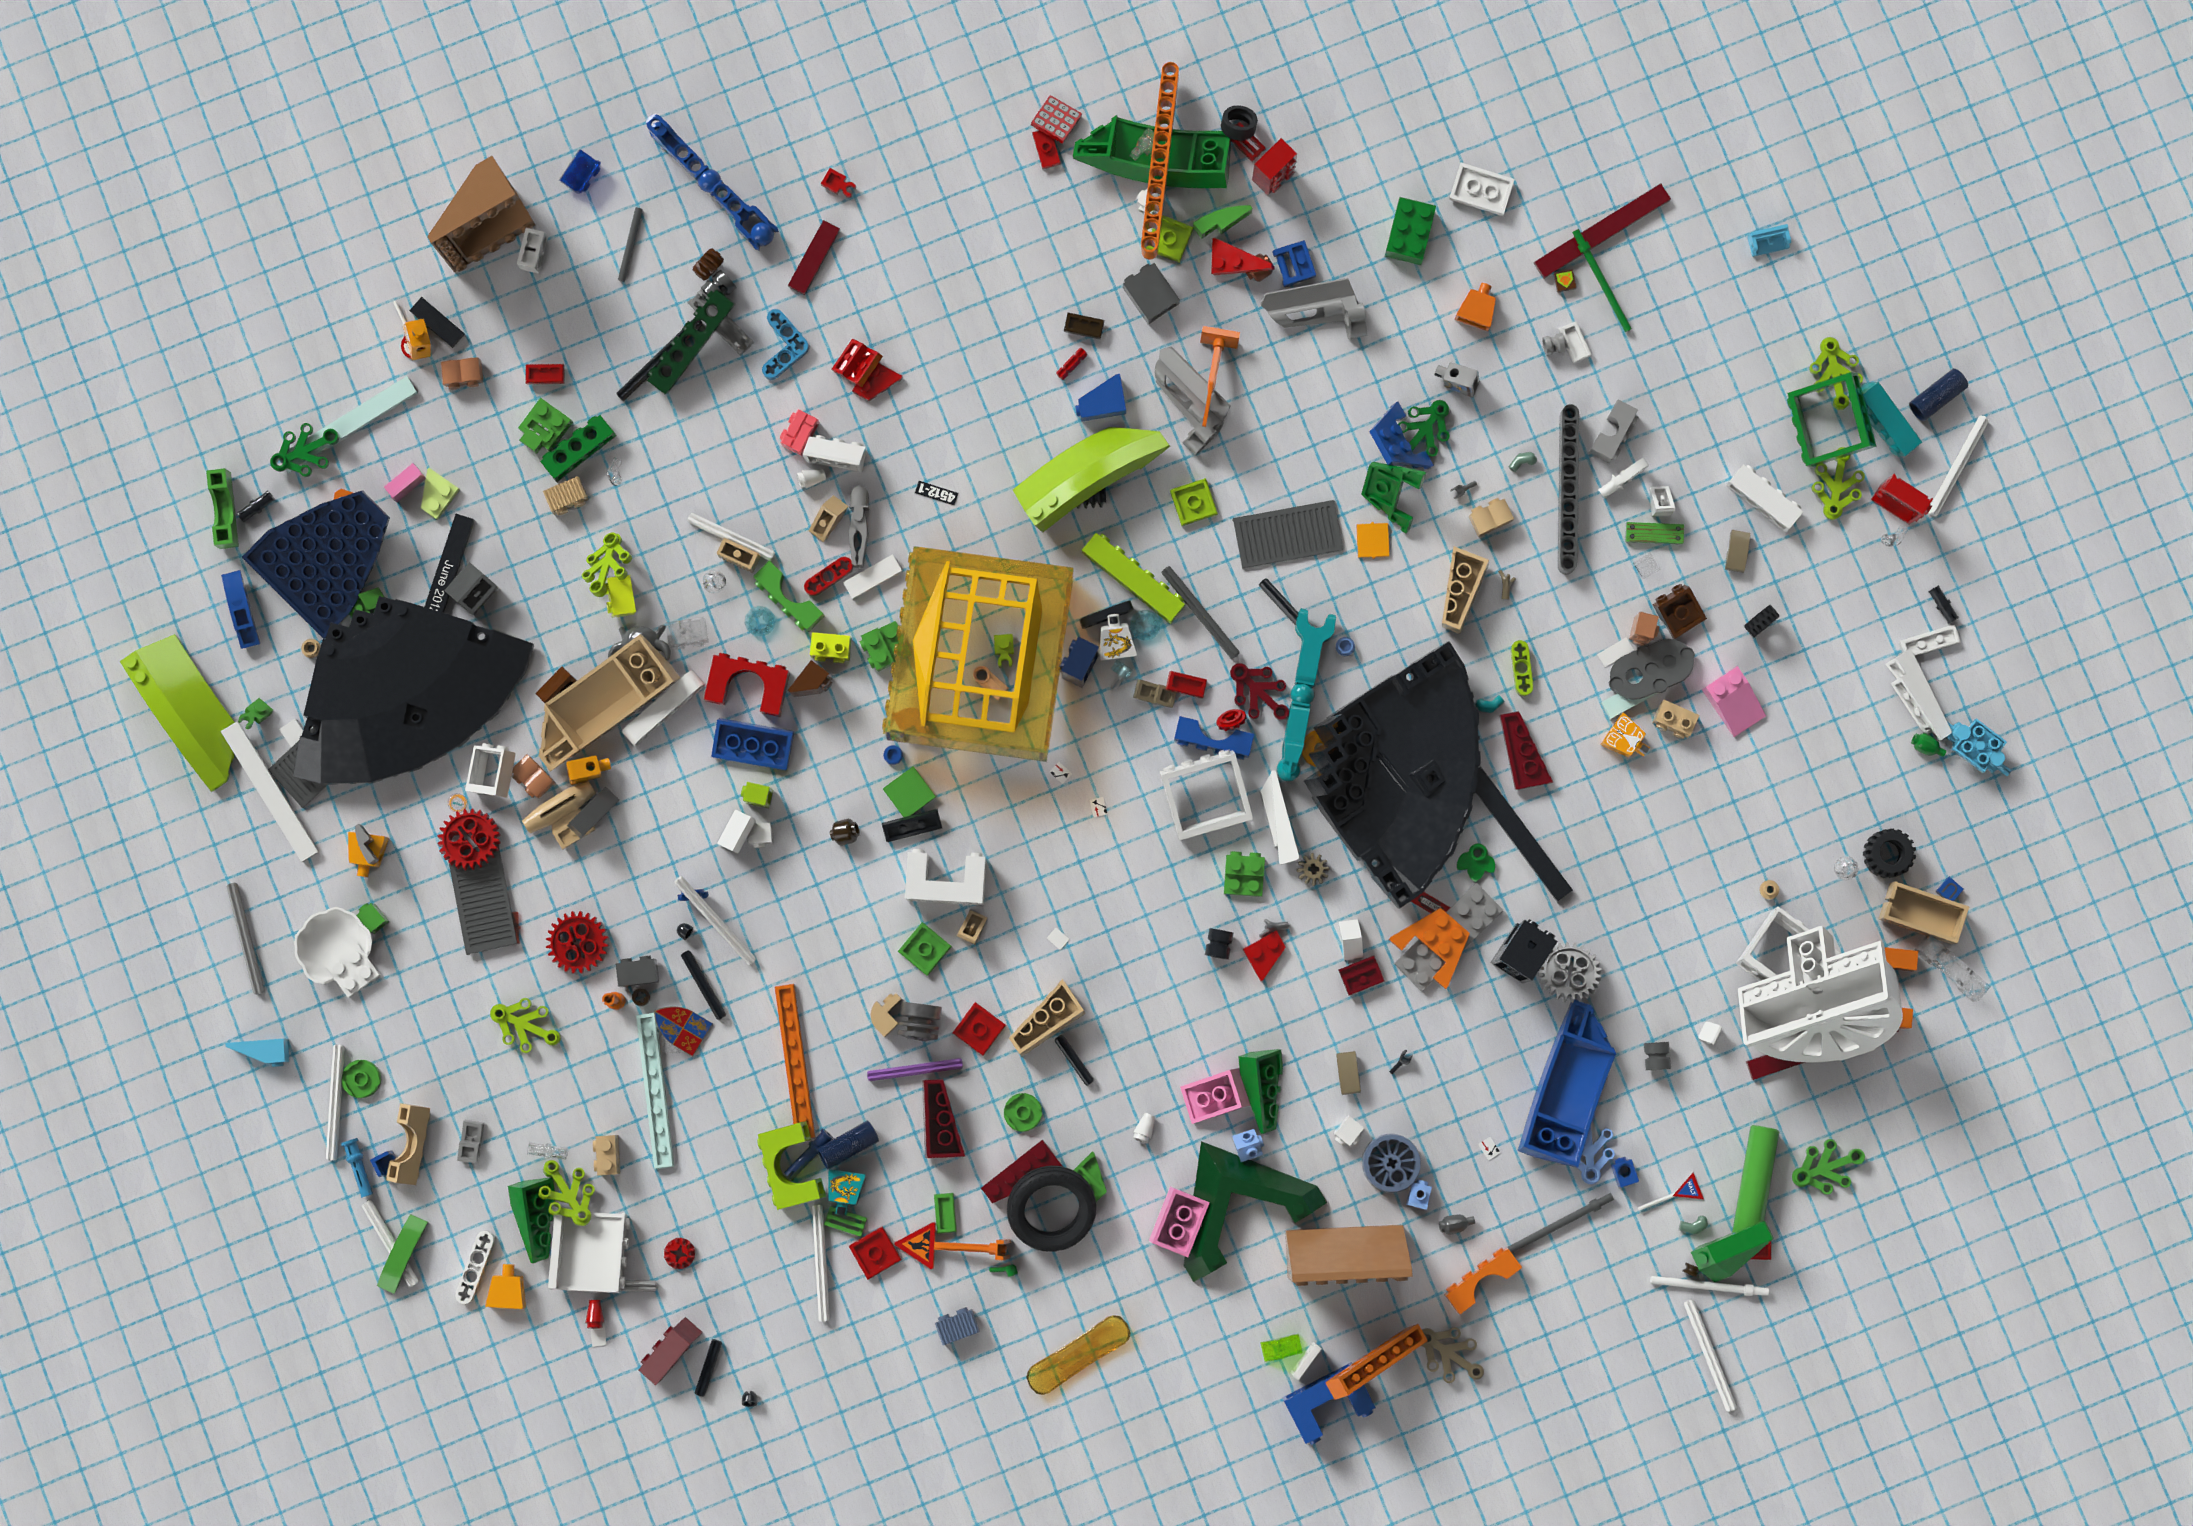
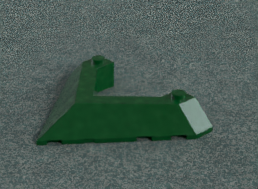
M1201 1141L1193 1196L1210 1203L1190 1254L1184 1258V1267L1193 1282L1227 1264L1218 1248V1243L1231 1192L1282 1205L1286 1208L1293 1222L1296 1223L1327 1203L1318 1186L1252 1160L1241 1162L1238 1155Z

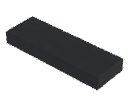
M423 297L409 310L418 319H424L426 326L452 348L465 335L463 331Z
M938 809L883 822L882 828L886 842H891L942 829Z

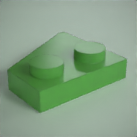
M1092 1151L1074 1171L1084 1177L1090 1184L1097 1202L1107 1190L1095 1153Z

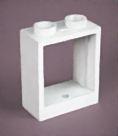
M482 743V747L474 746L465 791L507 798L516 753L508 751L509 747L497 745V749L494 748V745ZM489 754L501 755L495 787L483 786Z

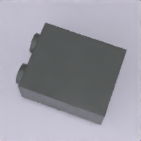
M1155 263L1151 265L1146 264L1140 269L1138 274L1135 276L1131 274L1124 279V291L1148 325L1180 303V299Z

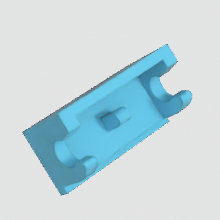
M1788 224L1754 231L1747 237L1752 257L1789 249V243H1791Z

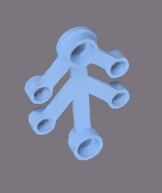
M1590 1126L1582 1153L1586 1158V1165L1580 1161L1577 1167L1581 1171L1582 1180L1587 1184L1597 1183L1601 1177V1168L1608 1160L1615 1156L1613 1149L1605 1148L1602 1151V1157L1594 1164V1155L1607 1140L1613 1137L1611 1129H1603L1601 1136L1592 1144ZM1605 1131L1610 1132L1608 1138H1605L1603 1135ZM1607 1150L1612 1152L1609 1158L1605 1156ZM1589 1171H1593V1178L1587 1176Z

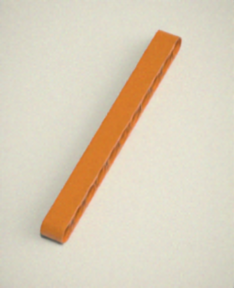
M1174 62L1165 63L1161 72L1141 239L1142 256L1149 260L1154 259L1159 251L1179 82V67ZM1172 72L1174 75L1169 76L1167 73ZM1170 89L1172 92L1167 93L1165 90ZM1163 107H1170L1169 110H1164V109H1162V108H1163ZM1161 124H1167L1168 126H1167V127H1161L1160 125H1161ZM1165 141L1166 144L1161 145L1158 142ZM1159 158L1164 159L1163 162H1157L1156 160ZM1161 176L1162 178L1157 180L1154 177ZM1158 193L1160 196L1153 197L1152 194ZM1151 211H1157V212H1158V213L1155 214V215L1150 214ZM1150 228L1156 229L1155 232H1149L1147 230ZM1147 246L1154 247L1152 250L1146 249Z

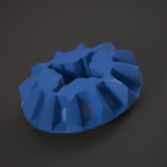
M704 889L695 890L702 899L709 896L708 891L704 892ZM682 891L681 894L677 895L680 901L689 900Z

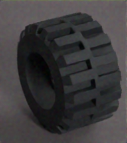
M1894 828L1876 832L1867 839L1868 842L1863 847L1866 848L1863 851V856L1866 857L1864 863H1868L1869 867L1867 868L1869 871L1873 870V874L1876 876L1880 875L1882 878L1900 876L1909 871V867H1912L1914 864L1912 861L1916 859V855H1914L1916 847L1912 846L1913 840H1909V835L1903 834L1899 829L1894 830ZM1885 842L1894 844L1898 849L1899 857L1893 865L1885 863L1880 856V848Z

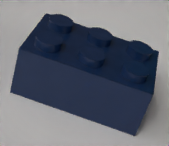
M1078 636L1077 640H1072L1068 649L1069 656L1068 658H1063L1060 664V672L1063 679L1083 688L1099 656V646Z

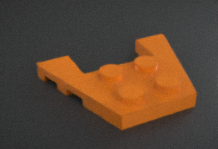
M1439 908L1391 936L1388 940L1402 951L1414 936L1417 937L1445 962L1432 978L1444 989H1447L1470 933L1442 908Z

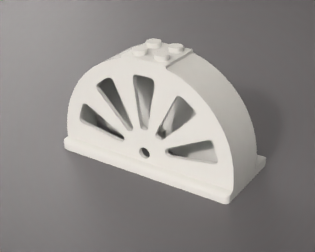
M1823 926L1787 937L1790 971L1738 988L1743 1043L1747 1047L1752 1046L1763 1054L1787 1061H1842L1876 1050L1875 1048L1888 1041L1898 1031L1903 1019L1897 974L1886 961L1884 944L1878 941L1835 956L1833 936Z

